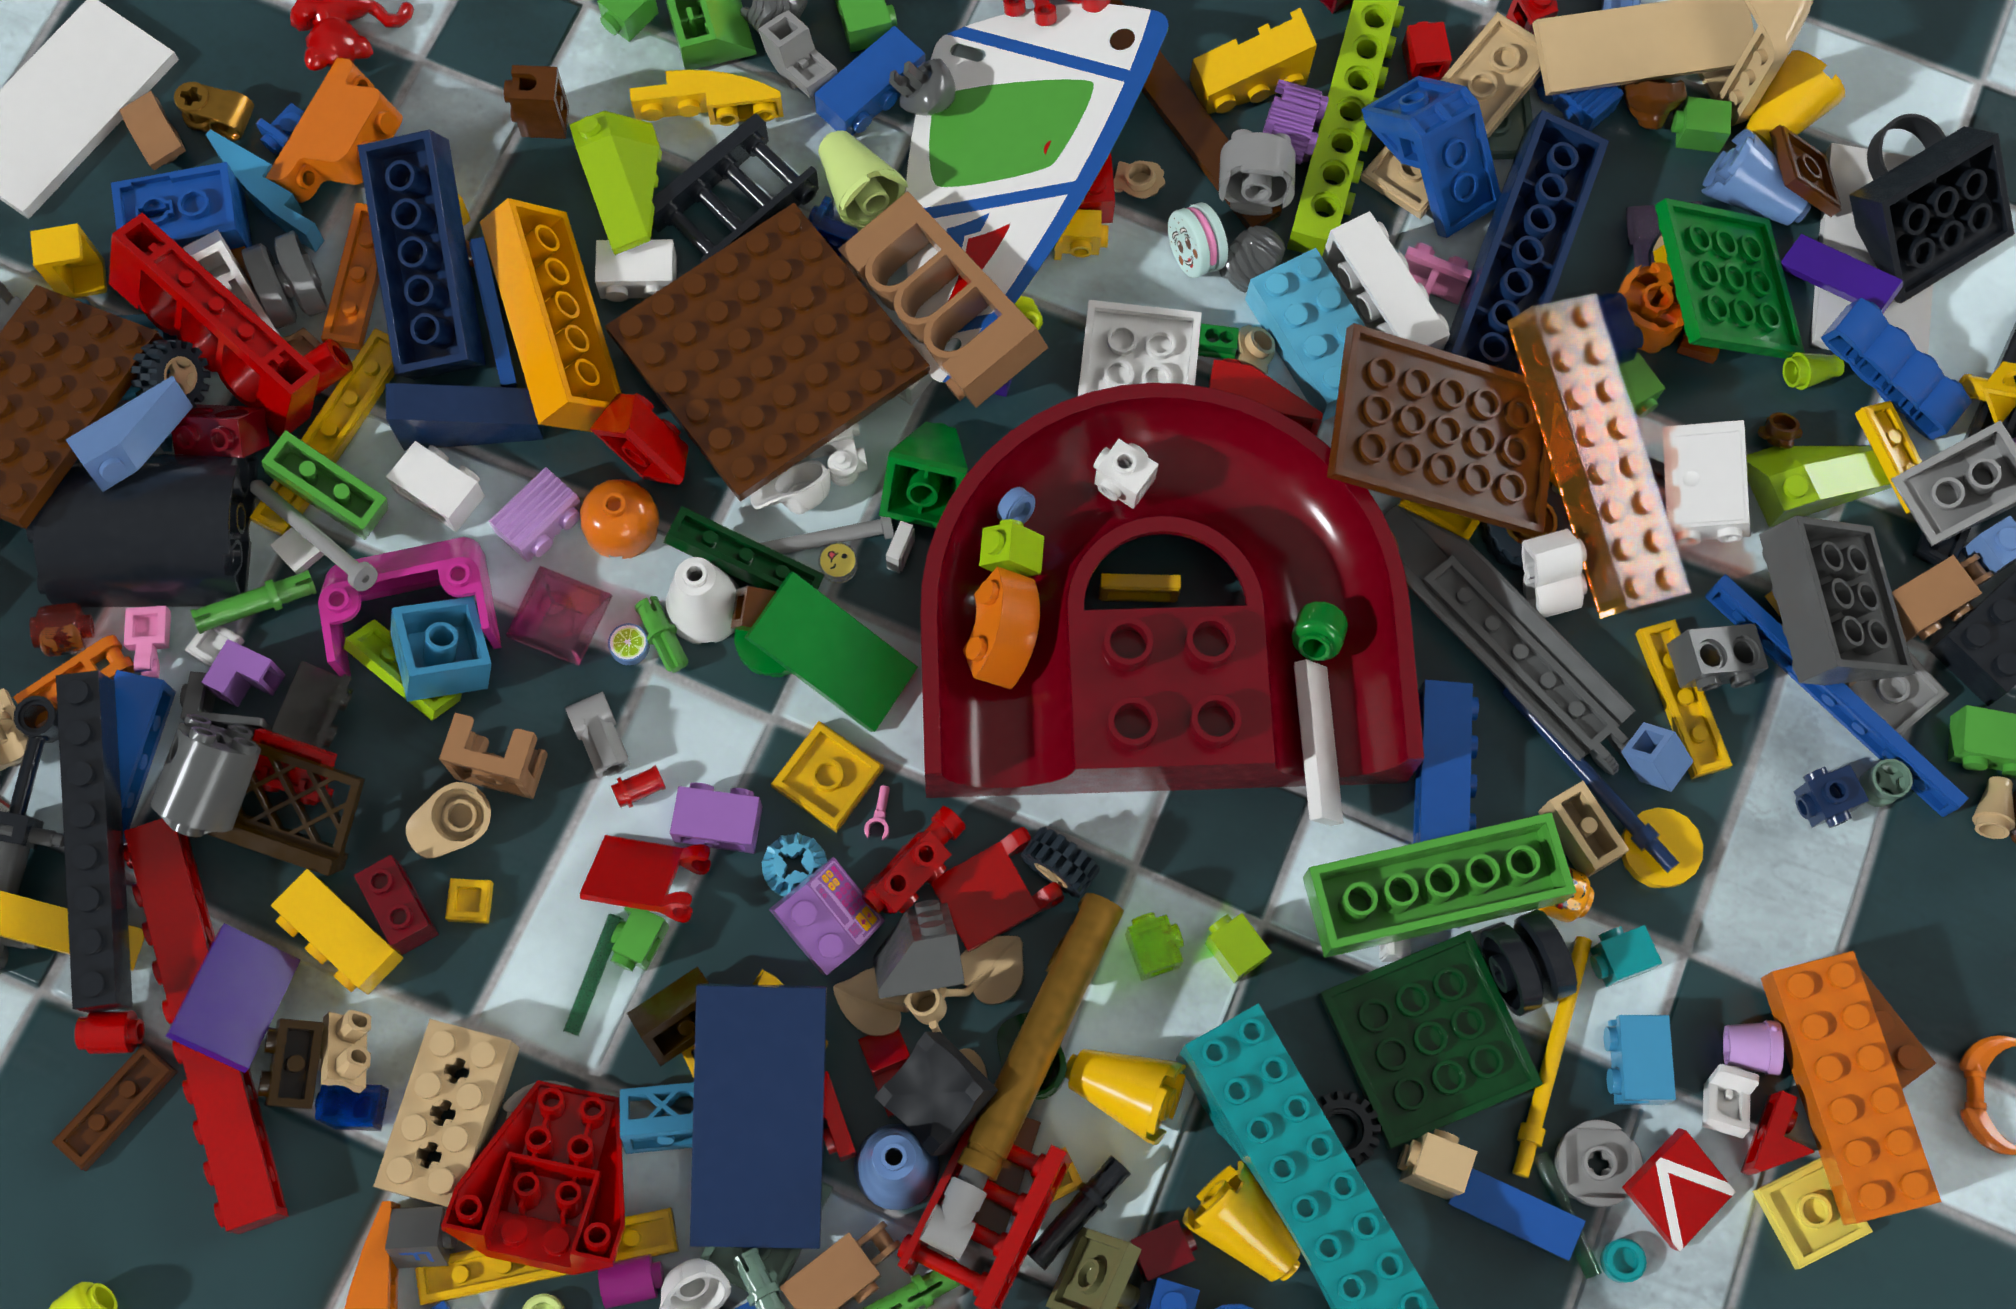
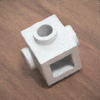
M1118 439L1111 450L1105 447L1097 457L1093 465L1096 468L1094 484L1098 486V490L1108 499L1113 501L1119 499L1134 509L1156 479L1159 464L1148 458V454L1140 446L1133 443L1126 444Z

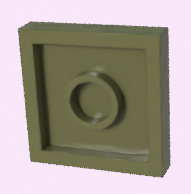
M1083 1227L1074 1240L1046 1303V1307L1050 1309H1116L1119 1306L1123 1309H1133L1139 1301L1140 1290L1129 1283L1128 1280L1142 1249L1130 1242Z

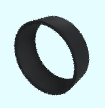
M1904 114L1893 119L1873 136L1868 147L1867 164L1873 180L1888 172L1882 154L1883 140L1888 130L1903 129L1911 132L1922 142L1925 149L1946 137L1944 132L1931 119L1919 114Z

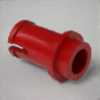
M656 765L623 781L619 777L617 778L618 783L611 785L620 808L626 805L631 808L633 807V802L666 789Z

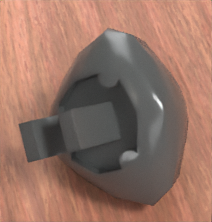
M939 58L925 61L918 68L910 61L904 63L903 74L905 76L899 75L896 70L890 72L889 83L901 93L899 105L910 113L923 116L934 115L948 109L955 99L954 79L949 68Z

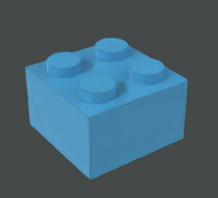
M473 596L392 608L390 636L407 702L488 689L492 663Z

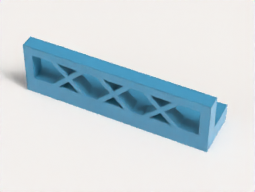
M694 1082L620 1089V1138L626 1154L692 1148L693 1111L690 1114L678 1115L670 1107L679 1097L691 1096L694 1098ZM649 1100L657 1107L647 1118L630 1119V1102Z

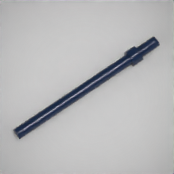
M1507 688L1504 689L1502 694L1633 835L1630 838L1641 851L1646 850L1667 873L1673 870L1680 862L1658 839L1660 834L1649 823L1645 825L1584 758L1577 761Z

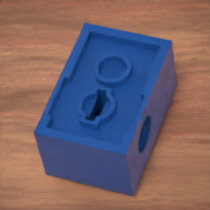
M227 162L111 183L116 230L139 214L144 213L182 248L216 230L220 232L229 249L252 246L245 192Z

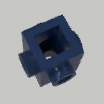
M1850 764L1832 772H1828L1826 767L1817 769L1803 776L1805 783L1793 791L1796 796L1795 802L1799 813L1803 818L1808 819L1812 828L1825 822L1829 828L1838 826L1852 819L1849 812L1856 810L1869 801Z

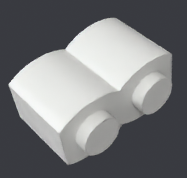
M1569 529L1524 540L1522 543V563L1525 573L1523 577L1524 598L1544 618L1582 608L1584 594L1588 591L1587 582L1582 573L1583 562L1587 559L1586 548L1580 538L1577 539Z

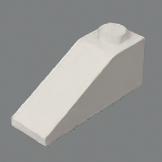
M218 230L183 247L190 256L279 334Z

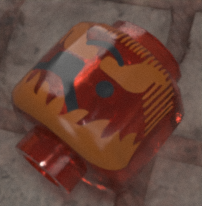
M77 603L45 605L38 609L35 617H30L29 625L33 647L40 648L44 655L49 657L78 654L86 649L87 639L95 637L92 615H84L82 608Z

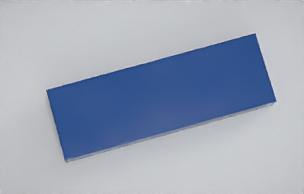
M1474 1168L1471 1170L1465 1192L1450 1198L1448 1203L1450 1206L1567 1261L1572 1256L1586 1222Z

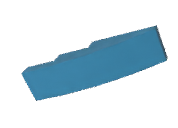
M210 129L206 134L208 140L221 161L228 163L245 194L257 208L286 233L294 230L301 243L316 252L324 242L320 231L314 222L301 215L303 211L293 193L265 178L272 165Z

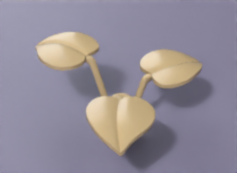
M997 936L971 952H968L966 949L960 955L965 982L963 985L967 986L964 989H947L944 987L938 990L933 989L879 999L875 968H871L846 981L835 984L833 986L834 994L845 1017L858 1030L867 1035L885 1036L894 1033L900 1026L901 1012L907 1013L909 1011L912 1012L919 1022L929 1025L932 1032H941L938 1022L942 1020L947 1010L946 997H967L974 992L976 998L981 1003L998 1005L1009 1001L1016 995L1022 985L1024 976L1023 942L1018 936ZM971 1049L959 1050L988 1079L987 1070L981 1057Z

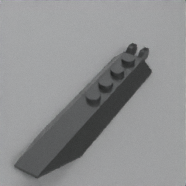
M1398 505L1393 506L1387 511L1384 517L1397 540L1409 588L1577 761H1580L1590 753L1593 761L1608 775L1617 773L1620 770L1618 762L1601 743L1608 738L1610 745L1615 751L1624 757L1621 751L1630 740L1618 727L1636 710L1468 540Z

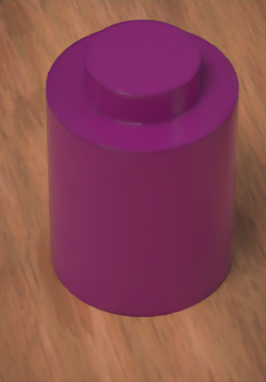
M651 1254L615 1261L613 1267L598 1270L600 1293L605 1309L658 1298V1289L662 1288L665 1278L661 1261L653 1262Z

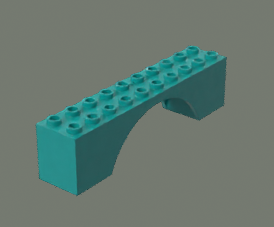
M1259 1003L1184 1045L1175 1060L1186 1065V1069L1182 1072L1186 1075V1079L1216 1131L1239 1155L1280 1215L1310 1267L1330 1309H1439Z

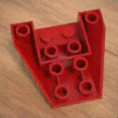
M537 1080L455 1186L441 1229L485 1256L569 1275L613 1267L625 1229L622 1141L620 1138V1097Z

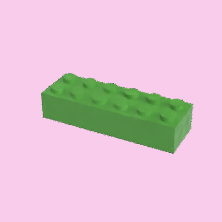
M1552 812L1308 868L1303 876L1324 958L1562 904L1576 893Z

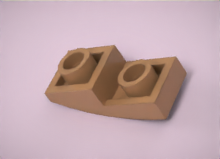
M152 91L119 110L133 139L153 170L173 162L180 154L186 151L177 130L168 121L160 101Z

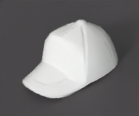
M820 461L798 462L752 493L750 497L751 504L755 509H761L782 503L791 512L798 515L804 514L818 506L828 496L831 486L830 470L826 469Z
M700 1258L687 1260L673 1268L664 1278L659 1309H720L730 1296V1282L716 1264Z

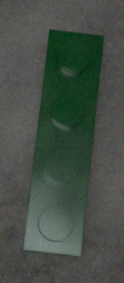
M683 506L679 509L663 542L692 557L704 558L720 570L762 589L777 591L790 572H795L818 590L825 575Z

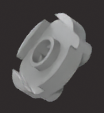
M1591 1120L1575 1126L1562 1135L1555 1151L1554 1165L1562 1190L1568 1197L1576 1199L1584 1205L1600 1208L1619 1204L1629 1196L1622 1186L1641 1168L1643 1161L1639 1147L1634 1140H1630L1628 1135L1621 1131V1127L1605 1120ZM1594 1152H1600L1601 1159L1609 1163V1167L1601 1171V1176L1596 1175L1594 1169L1588 1166V1160L1593 1158Z

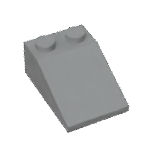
M2001 420L1891 479L1931 546L2016 506V444Z

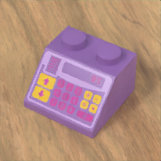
M834 857L769 909L816 969L826 976L854 954L885 921L879 913L872 910L861 897L863 895L862 891Z

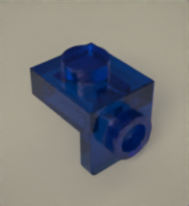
M825 195L820 206L815 205L812 208L808 220L837 255L841 256L838 249L857 234L858 229L833 219V198Z
M366 1084V1088L361 1093H356L344 1086L321 1085V1090L315 1100V1119L335 1130L381 1131L390 1089L382 1085Z

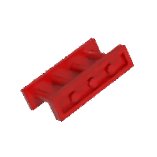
M978 1115L958 1140L959 1143L913 1235L907 1234L904 1237L897 1253V1257L900 1258L897 1266L905 1273L913 1276L920 1263L973 1290V1296L977 1297L974 1305L978 1309H1001L1072 1160L1066 1151L1053 1145L1050 1146L1047 1155L1041 1153L1038 1156L1013 1144L1006 1160L1031 1171V1177L1035 1179L1028 1194L1022 1192L1020 1195L990 1180L987 1181L983 1189L987 1193L986 1198L1011 1210L1012 1216L1016 1218L1009 1233L1004 1231L999 1234L976 1223L970 1239L993 1250V1256L996 1257L989 1273L984 1271L982 1274H979L927 1248L929 1244L919 1240L935 1205L942 1204L945 1198L944 1193L951 1178H958L963 1168L957 1161L963 1148L968 1145L967 1140L979 1117Z

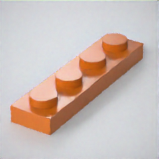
M355 203L321 335L323 342L327 339H333L343 348L361 350L364 345L380 281L367 204Z

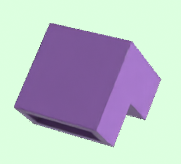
M227 639L201 683L216 697L239 707L251 686L273 696L285 674L271 659Z

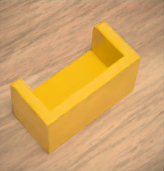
M78 223L30 231L33 266L54 292L73 299L107 292L104 258Z

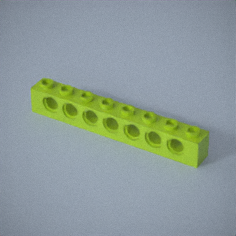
M1353 0L1328 93V104L1324 117L1321 119L1317 142L1311 156L1287 249L1306 253L1317 248L1322 256L1330 230L1342 225L1343 214L1349 216L1351 214L1356 193L1349 192L1351 182L1359 183L1364 165L1363 161L1358 160L1359 152H1367L1372 135V130L1366 129L1367 124L1364 121L1361 109L1379 99L1374 97L1376 88L1383 90L1389 69L1382 66L1384 57L1391 59L1397 37L1390 35L1392 27L1399 28L1405 8L1398 5L1399 0ZM1361 55L1367 56L1370 59L1362 58ZM1351 86L1360 87L1362 90L1354 89ZM1343 117L1352 118L1354 121H1347ZM1334 148L1343 149L1346 153L1337 152ZM1325 180H1334L1338 184L1332 185L1327 183ZM1316 212H1326L1330 217H1322Z

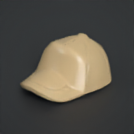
M454 782L442 787L420 806L408 820L406 836L409 844L419 856L426 859L440 857L472 844L488 829L491 819L489 801L472 784Z

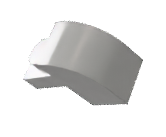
M789 10L779 14L758 29L769 59L791 89L798 87L809 98H812L816 91L838 74L837 68L815 49L809 28Z

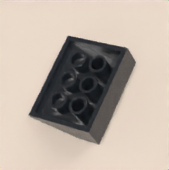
M1964 126L1849 195L1855 228L1876 267L1903 280V287L1894 298L1895 302L1900 304L2015 234L1999 133Z

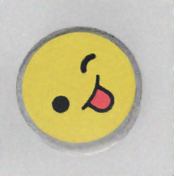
M833 542L826 545L819 554V570L825 574L824 578L833 583H844L856 574L858 569L857 554L850 545L843 542Z

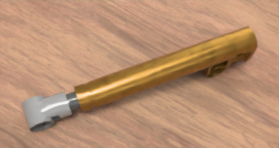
M1086 893L1078 903L1079 911L1068 932L1059 941L1045 970L1048 974L994 1084L998 1091L981 1111L967 1140L968 1145L963 1148L957 1162L963 1168L958 1178H951L944 1193L945 1198L942 1204L935 1205L919 1240L958 1260L962 1256L975 1229L976 1223L972 1222L976 1212H979L987 1196L983 1189L988 1179L997 1180L1003 1167L1001 1164L1008 1157L1104 955L1109 940L1123 915L1124 910L1120 906L1097 894Z

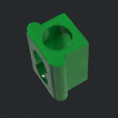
M1201 323L1198 356L1235 359L1239 328ZM1212 338L1216 340V342H1210L1208 341V339Z

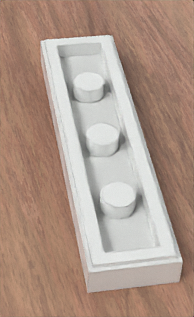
M1305 659L1294 662L1309 819L1334 826L1344 822L1328 672L1326 666Z

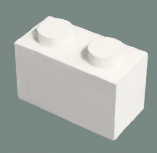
M673 239L651 240L617 255L613 253L609 240H596L595 283L600 299H607L613 302H622L628 298L647 299L677 279V255Z
M414 441L386 478L396 493L457 532L485 497L478 483L480 478L463 465L457 469L448 463L449 458L435 446L430 445L428 448H425Z

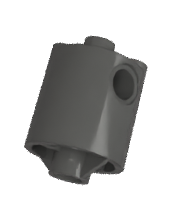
M187 714L185 721L178 725L150 806L172 830L190 837H202L211 832H227L233 829L261 748L258 744L251 741L253 733L250 730L237 725H228L227 729L211 725L212 722L209 719L195 714Z

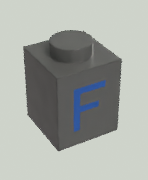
M443 1206L391 1210L385 1250L397 1269L448 1266L450 1251L456 1248L458 1239L441 1229L446 1213Z

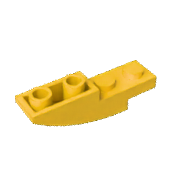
M708 70L665 71L667 84L630 88L631 104L635 119L657 121L663 117L672 116L693 117L699 113L708 112L710 125L731 126L737 122L746 121L755 113L765 122L774 118L784 117L781 92L759 81L730 73Z

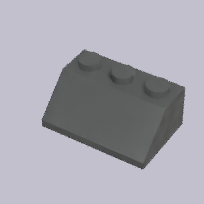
M925 900L916 903L915 909L906 910L873 956L879 999L965 984L957 933L948 903L940 904L939 900Z

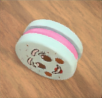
M1203 202L1172 212L1168 221V236L1174 257L1183 272L1191 278H1198L1208 271L1213 272L1224 268L1228 260V243L1223 225L1216 212Z

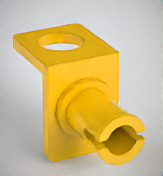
M2003 361L1989 379L1972 374H1964L1959 380V383L1963 385L1971 399L1987 402L1994 423L2000 420L2003 422L2016 407V383L2013 377L2016 375V363Z

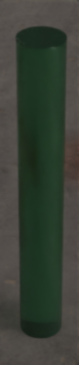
M608 914L563 1029L565 1033L579 1037L612 952V947L614 946V943H611L612 934L618 923L624 920L617 915Z
M1548 1151L1534 1156V1164L1553 1206L1576 1216ZM1582 1230L1574 1248V1254L1585 1279H1589L1602 1272Z

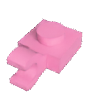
M166 605L126 608L124 646L128 651H135L134 671L141 672L143 676L159 678L160 663L157 649L169 648L171 611Z

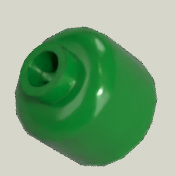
M1315 601L1306 604L1299 610L1291 633L1293 646L1297 652L1312 661H1325L1334 658L1339 654L1348 630L1347 617L1341 609L1328 602Z

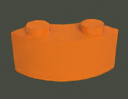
M997 566L974 594L977 606L976 620L971 636L962 650L975 679L1012 689L1023 674L1036 643L1040 621V601L1037 585L1033 578Z

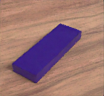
M1803 234L1798 237L1781 261L1783 271L1852 303L1860 298L1873 302L1880 307L1882 314H1884L1903 287L1902 279Z

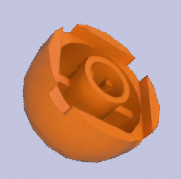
M626 479L607 480L595 486L585 496L580 509L581 529L591 548L605 557L610 555L613 557L622 556V559L633 558L645 552L655 541L658 534L657 528L660 520L658 508L650 493L637 482Z

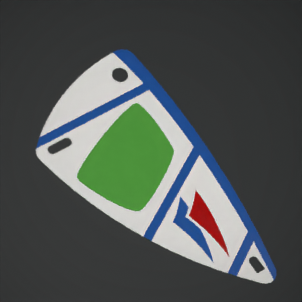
M1082 4L1055 5L1057 21L1050 26H1040L1035 23L1034 8L1026 9V12L1021 16L1011 17L1003 14L970 24L944 35L936 43L931 60L939 58L949 68L955 82V99L950 107L942 112L929 116L916 115L908 159L906 179L908 187H906V192L908 191L1014 304L1034 278L1080 207L1125 126L1168 32V20L1161 12L1133 6L1108 4L1102 11L1092 13L1085 11L1082 8ZM1120 29H1129L1135 34L1134 43L1124 50L1112 48L1110 45L1111 36ZM956 44H962L984 50L986 56L982 61L976 62L952 55L951 48ZM1051 141L1047 153L1045 155L1044 146L1047 142ZM930 243L907 261L908 277L938 253ZM958 274L918 309L915 318L927 317L936 312L968 285L967 282ZM988 306L954 334L950 340L954 338L959 339L961 347H963L994 322L998 316ZM920 343L923 345L924 358L930 365V376L938 382L948 381L950 379L948 374L941 370L926 345Z

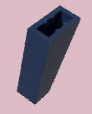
M386 383V421L404 451L408 450L414 441L425 448H428L430 445L436 448L544 440L543 426L545 425H538L528 388Z

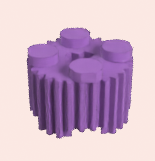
M1279 79L1275 93L1282 95L1281 97H1274L1263 133H1283L1291 138V145L1295 150V163L1300 165L1302 161L1309 162L1310 156L1313 154L1319 134L1312 132L1313 126L1319 127L1320 121L1324 117L1329 97L1323 96L1322 91Z

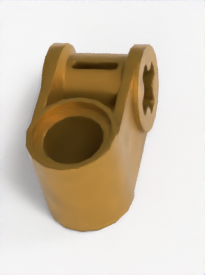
M198 82L183 83L174 93L175 104L182 111L183 120L189 128L208 132L211 129L228 140L238 141L242 138L254 109L252 100L239 92L222 90Z

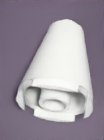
M700 557L688 558L677 567L665 601L666 617L669 623L674 624L677 628V635L692 644L723 641L735 632V629L731 628L736 591L740 587L732 577L706 559Z

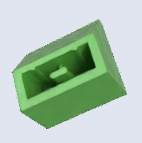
M666 0L685 70L699 69L756 55L748 22L740 13L741 8H743L741 0Z

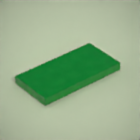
M790 572L744 637L870 732L877 730L918 668V666L795 572Z

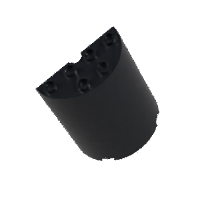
M152 454L137 472L104 492L101 491L80 460L77 459L26 529L28 541L33 543L39 593L46 594L50 603L55 608L150 607L165 605L167 607L207 606L247 592L252 544L249 537V526L252 521L250 516L255 510L256 496L250 490V484L252 481L257 480L259 459L253 454L244 458Z

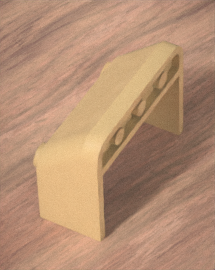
M1744 0L1758 24V28L1737 64L1732 69L1698 73L1711 99L1732 102L1731 126L1747 121L1787 58L1810 12L1813 0Z

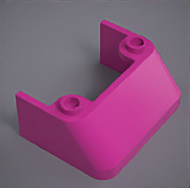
M460 537L355 559L359 563L368 562L378 572L374 585L365 591L354 589L348 583V574L337 565H334L326 574L318 600L327 663L343 681L352 680L348 654L344 649L345 635L343 623L352 620L358 614L361 602L441 585L445 592L457 598L476 595L481 629L493 649L502 648L486 557L479 543L472 538Z

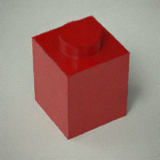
M1422 21L1414 25H1408L1401 46L1409 81L1417 76L1441 80L1449 70L1452 62L1444 22L1431 23Z

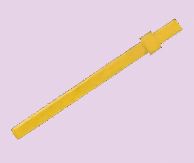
M1577 936L1575 939L1571 959L1576 972L1577 990L1573 995L1558 1002L1539 1072V1077L1543 1084L1535 1088L1526 1123H1521L1517 1140L1520 1142L1512 1173L1519 1177L1529 1178L1537 1147H1542L1546 1130L1542 1127L1592 945V940L1586 937Z

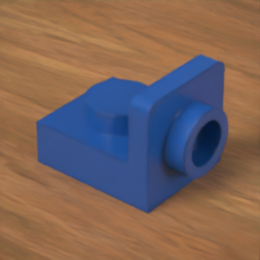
M290 103L271 124L260 118L256 125L262 135L261 143L270 152L278 155L304 114V111Z

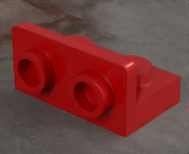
M263 728L255 729L252 739L333 768L337 758L336 753ZM259 755L254 771L258 780L261 781L276 772L268 757ZM281 762L284 768L289 766V764ZM297 767L287 773L297 794L314 786L307 771ZM319 775L322 781L328 779L327 777ZM279 778L262 786L265 791L279 792V789L285 791ZM326 785L325 788L332 798L334 790ZM317 791L300 799L302 804L316 805L317 802L322 801Z

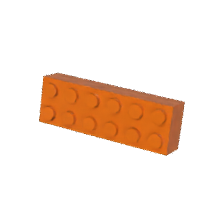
M1854 951L1775 970L1760 978L1774 1020L1779 1021L1781 1024L1784 1050L1843 1225L1857 1224L1940 1203L1941 1199Z

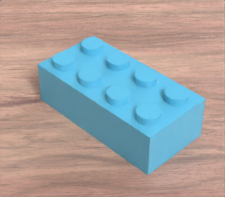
M1314 248L1250 279L1245 301L1261 327L1273 337L1277 353L1308 403L1323 413V422L1335 416L1346 328L1353 323L1365 326L1317 248Z

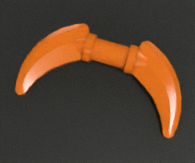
M1997 1035L1978 1040L1966 1050L1961 1058L1959 1068L1964 1072V1078L1966 1079V1102H1964V1109L1960 1110V1115L1968 1131L1981 1145L1999 1154L2016 1155V1145L2009 1142L1998 1132L1986 1112L1987 1103H1984V1080L1986 1079V1071L1989 1065L2002 1051L2016 1046V1038Z

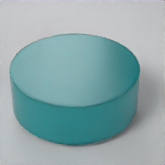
M1622 1238L1613 1240L1605 1245L1601 1252L1600 1263L1603 1272L1608 1278L1618 1283H1628L1636 1281L1643 1275L1647 1259L1644 1250L1638 1243Z

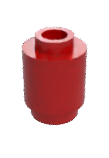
M134 1010L93 1012L87 1016H80L77 1019L74 1033L75 1043L79 1050H87L89 1054L132 1053L135 1051L137 1044L143 1042L145 1026L143 1020L138 1019Z

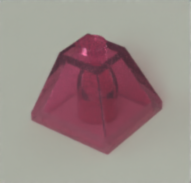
M539 566L506 636L579 666L613 596L608 592Z

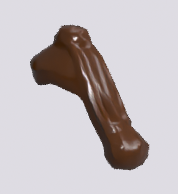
M1663 79L1620 85L1624 93L1623 97L1626 106L1632 115L1638 119L1639 125L1647 130L1663 128L1670 112L1676 109L1687 97L1686 85L1682 80L1676 83H1669Z

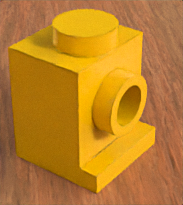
M1078 209L1054 246V260H1061L1062 253L1071 254L1075 257L1099 255L1100 248L1108 247L1109 227L1108 225H1101L1102 210Z

